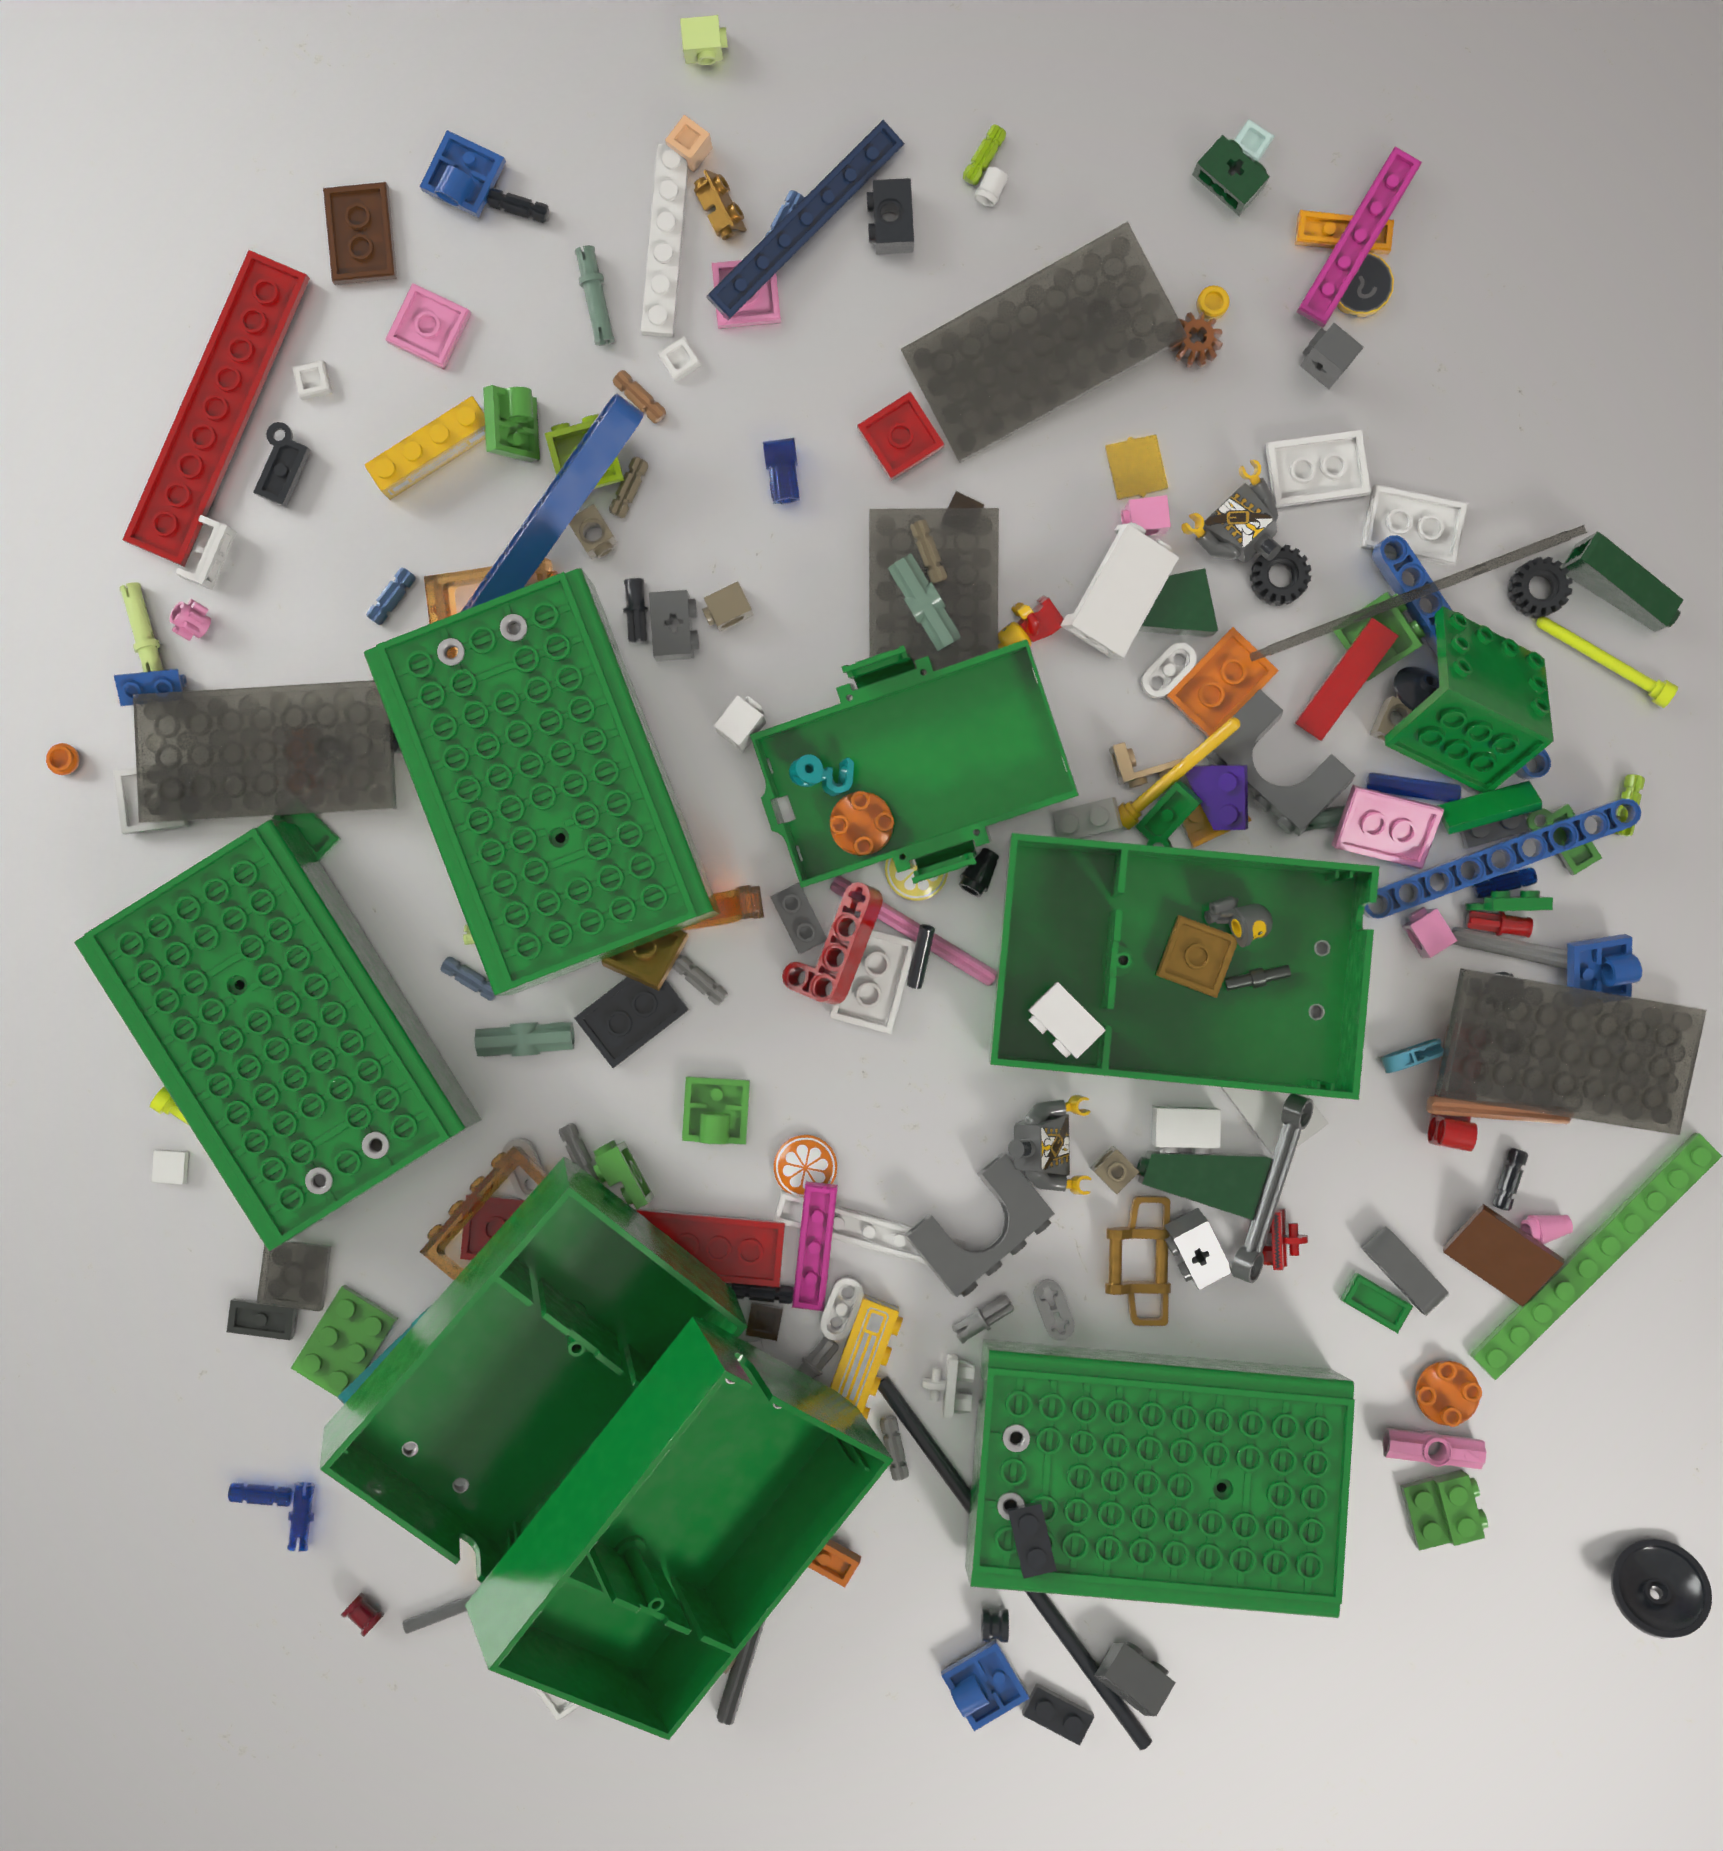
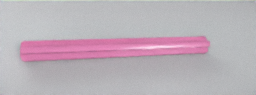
M836 876L830 889L843 897L844 892L852 882L842 876ZM864 895L861 898L862 902H864L866 899V896ZM883 902L877 919L916 942L920 924ZM934 933L931 952L985 985L990 986L993 984L997 977L996 970Z

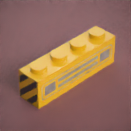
M471 396L364 464L365 468L380 491L391 500L485 440L484 412L474 397Z
M864 1294L830 1388L855 1405L867 1420L870 1408L865 1405L869 1395L875 1396L881 1381V1378L876 1376L880 1364L886 1366L892 1348L887 1345L891 1334L898 1335L903 1317L898 1316V1306Z

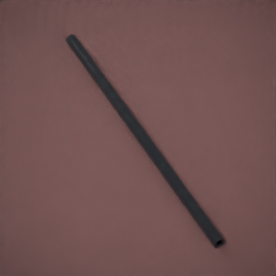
M888 1376L884 1377L880 1381L879 1392L969 1514L970 1488ZM1025 1591L1139 1750L1146 1749L1152 1743V1739L1124 1700L1094 1677L1099 1666L1047 1594Z

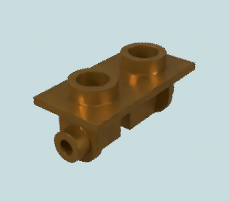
M705 169L703 172L706 178L702 177L694 182V192L705 211L714 206L716 207V210L707 216L716 235L721 236L722 240H727L734 235L733 229L743 232L747 231L742 221L744 214L735 202H732L728 194L730 187L721 174Z

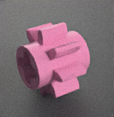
M190 599L188 604L182 601L179 602L172 610L169 621L175 625L172 631L188 641L191 640L192 636L201 638L211 624V618L206 616L209 609L193 599Z

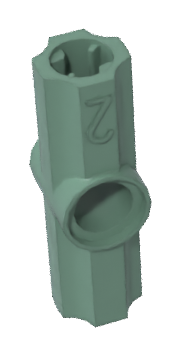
M911 553L888 567L892 578L905 596L904 601L918 624H922L938 652L961 638L957 627L944 609L946 606L932 582H928Z
M538 1022L510 1024V1027L475 1029L474 1042L477 1056L487 1057L504 1054L526 1056L537 1055L545 1051L574 1049L575 1033L573 1022L539 1025Z

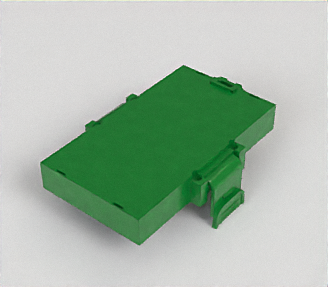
M1027 639L939 670H935L932 658L929 656L915 660L916 669L911 655L906 653L905 646H899L898 649L877 654L857 661L855 664L841 666L843 673H847L848 678L854 679L858 689H855L854 684L851 683L837 687L836 690L841 702L840 704L750 734L766 783L765 793L761 797V801L771 830L779 833L787 844L801 888L893 858L897 873L915 867L913 859H915L917 870L913 872L915 877L912 878L913 884H916L923 880L976 864L975 856L977 853L975 845L978 847L992 842L987 826L1079 796ZM804 755H814L820 759L823 769L826 767L833 768V780L835 783H838L839 763L845 758H850L854 762L853 783L849 790L837 796H830L823 790L822 781L811 787L796 785L789 776L790 765L793 761ZM768 758H769V761H770V764H771V767H772V770H773V773H772V774H771V771H770V768H769V765H768V762H767V759H768ZM858 791L869 792L883 799L889 806L894 818L893 832L888 843L878 852L866 856L853 855L841 849L834 841L830 831V816L834 806L846 795ZM788 796L796 818L795 820L784 822L777 802L778 798ZM976 829L980 831L979 835L975 833ZM796 846L799 847L803 861L800 860Z

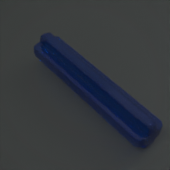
M1374 772L1369 773L1366 779L1367 789L1387 794L1444 802L1459 800L1461 797V786L1458 784Z

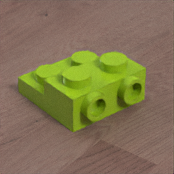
M599 414L582 418V423L572 426L569 423L554 425L551 427L552 431L545 433L556 475ZM618 455L594 489L625 481Z

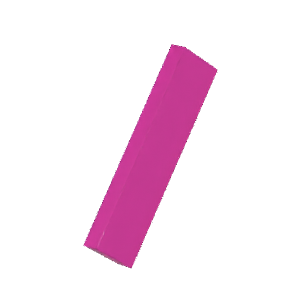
M806 1181L792 1308L824 1311L838 1185Z

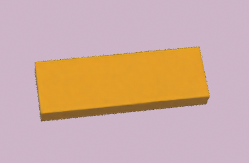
M1300 210L1297 217L1295 245L1334 249L1353 215ZM1388 219L1369 252L1389 255L1392 247L1394 220Z

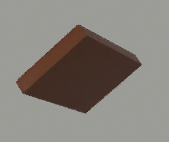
M379 182L323 188L333 284L341 285L397 279L389 187L387 183Z
M1482 1204L1443 1246V1253L1522 1307L1564 1264V1258L1485 1204Z

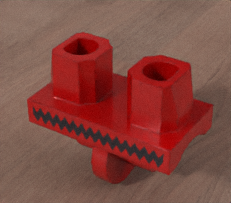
M1276 1208L1269 1233H1272V1245H1264L1262 1251L1264 1265H1273V1270H1284V1267L1288 1266L1287 1244H1289L1290 1256H1299V1244L1308 1243V1235L1298 1234V1223H1288L1289 1234L1286 1235L1285 1208Z

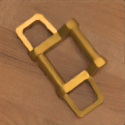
M1135 1196L1132 1200L1128 1227L1106 1229V1238L1109 1239V1282L1105 1283V1293L1111 1295L1127 1294L1130 1320L1137 1326H1166L1168 1324L1171 1283L1168 1282V1246L1165 1242L1169 1234L1164 1225L1170 1223L1171 1202L1166 1196ZM1141 1203L1163 1204L1162 1227H1136L1138 1208ZM1156 1239L1155 1281H1122V1240ZM1134 1293L1161 1294V1316L1159 1318L1137 1317Z

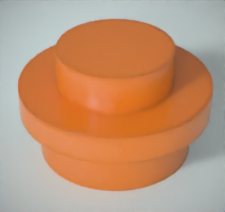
M56 744L49 749L46 755L48 768L58 775H69L79 765V754L69 744Z

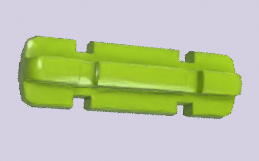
M996 124L990 127L986 138L983 139L972 157L971 164H968L963 172V179L973 186L979 183L983 172L986 171L998 151V146H1001L1006 137V131Z
M1636 774L1627 775L1623 786L1626 788V791L1622 792L1621 799H1631L1640 805L1642 794L1639 791L1643 790L1645 778ZM1622 805L1619 806L1617 817H1620V822H1625L1628 818V811ZM1635 825L1615 834L1624 837L1632 836Z

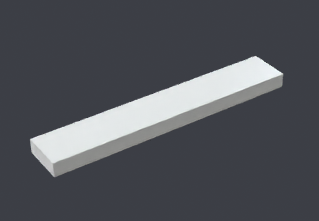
M781 1190L773 1221L784 1222L785 1226L801 1229L804 1197ZM836 1205L832 1239L927 1265L904 1236L905 1233L913 1228L912 1226ZM950 1237L956 1245L964 1249L965 1241Z

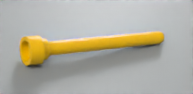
M1235 717L1230 718L1134 802L1121 803L1118 806L1122 825L1128 830L1133 828L1139 822L1138 818L1142 816L1141 811L1239 729L1241 725L1240 720Z

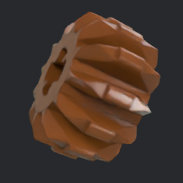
M1191 312L1187 313L1185 320L1178 318L1174 324L1176 329H1172L1169 333V338L1173 340L1169 345V350L1179 351L1175 360L1181 361L1183 357L1186 358L1187 368L1192 366L1194 360H1196L1200 368L1204 367L1206 359L1214 361L1217 356L1215 351L1220 350L1223 345L1218 339L1223 333L1222 329H1213L1216 323L1215 318L1210 319L1208 322L1204 321V312H1201L1197 319H1195ZM1196 337L1201 339V341H1196L1195 343H1192L1190 340Z

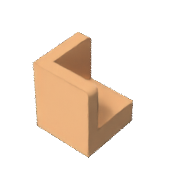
M683 115L665 139L668 147L687 160L688 168L693 172L697 170L713 149L710 133L686 115Z

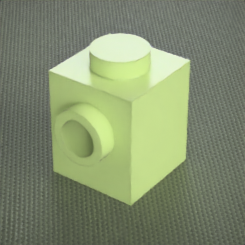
M718 15L680 19L683 53L686 64L711 65L716 61L723 60L722 48H728L726 27H720Z

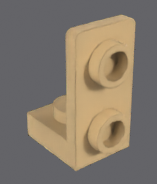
M1125 742L1113 745L1109 749L1119 784L1128 783L1129 788L1148 783L1147 777L1159 774V777L1162 778L1183 760L1181 758L1134 773L1133 767H1136L1137 764L1132 748L1127 749Z

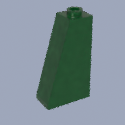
M1598 531L1577 543L1561 566L1562 570L1565 568L1569 570V573L1566 574L1567 577L1572 578L1578 584L1654 632L1665 627H1671L1681 614L1678 608L1684 600Z
M1206 569L1169 575L1139 631L1201 637L1213 636L1218 631Z
M1147 1151L1146 1157H1140L1136 1169L1139 1171L1137 1174L1139 1175L1138 1182L1143 1185L1253 1220L1272 1158L1262 1154L1245 1153L1195 1154L1192 1152L1162 1153L1160 1151Z

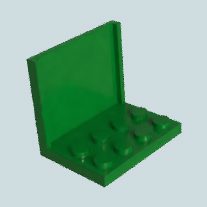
M1442 606L1435 613L1440 687L1385 735V746L1481 793L1495 790L1554 742L1545 658L1537 652H1531L1518 645L1512 639H1506L1496 634L1487 626L1479 625L1467 619L1463 614Z

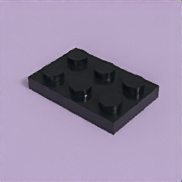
M626 977L574 1017V1019L610 1066L615 1068L690 1009L666 979L658 991Z

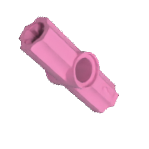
M1386 1428L1383 1434V1455L1387 1458L1426 1462L1436 1467L1450 1465L1482 1469L1486 1461L1485 1442L1480 1439L1440 1435L1434 1431L1416 1432ZM1434 1442H1439V1451L1434 1455H1428L1429 1446Z

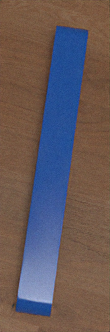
M618 393L608 401L461 612L525 587L640 424L644 416L642 411Z
M1398 535L1389 536L1379 542L1373 549V561L1394 593H1398L1408 608L1406 611L1411 619L1419 623L1426 634L1424 636L1425 640L1437 656L1435 613L1442 606L1450 610L1452 609L1407 541ZM1385 545H1390L1396 550L1395 560L1389 559L1385 555ZM1404 571L1413 575V586H1408L1403 582L1402 574ZM1421 598H1426L1430 601L1432 605L1430 613H1426L1421 609ZM1544 749L1534 757L1537 763V768L1534 772H1530L1525 764L1515 774L1522 779H1534L1546 775L1551 767V759L1546 750Z
M1631 799L1611 801L1378 887L1377 896L1381 897L1384 903L1383 909L1379 913H1373L1369 909V905H1366L1364 915L1373 919L1385 918L1630 828L1640 820L1641 808L1637 802ZM1620 805L1624 806L1628 811V818L1625 822H1620L1616 817V809ZM1588 817L1594 818L1597 822V830L1593 834L1587 832L1584 826L1585 820ZM1557 828H1561L1566 833L1567 838L1563 845H1558L1554 841L1553 835ZM1527 839L1533 841L1536 846L1535 853L1531 857L1525 855L1522 849L1523 843ZM1497 850L1505 856V863L1501 868L1495 867L1491 860L1492 854ZM1465 862H1470L1475 869L1473 877L1469 880L1465 879L1460 871L1461 866ZM1435 873H1439L1444 878V886L1439 891L1434 890L1430 886V878ZM1404 884L1410 885L1414 891V896L1409 902H1404L1399 896V890Z

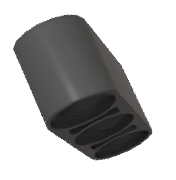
M1386 1226L1362 1247V1250L1423 1315L1427 1316L1450 1295L1445 1287Z

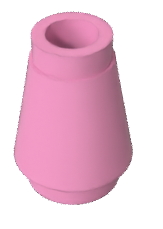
M1529 1215L1526 1220H1522L1520 1229L1544 1245L1566 1234H1571L1573 1224L1568 1215Z

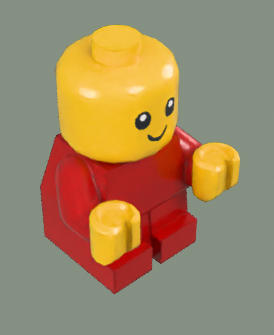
M1044 595L1036 600L1038 605L1033 609L1028 605L1018 602L1011 607V610L1017 617L1020 616L1021 619L1018 622H1011L997 633L999 644L996 646L1000 649L1027 639L1031 647V642L1048 637L1062 628L1060 625L1064 618L1050 598Z

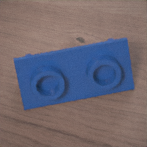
M178 669L114 675L121 706L185 700L182 687L187 686V679L185 674H179Z

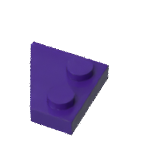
M1195 765L1185 774L1194 793L1202 800L1201 806L1213 830L1248 829L1247 765Z

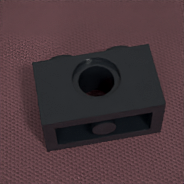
M911 178L873 180L872 192H867V212H874V223L868 224L869 243H875L876 254L913 252L914 229ZM887 212H893L898 218L895 221L889 222L884 220L882 215Z

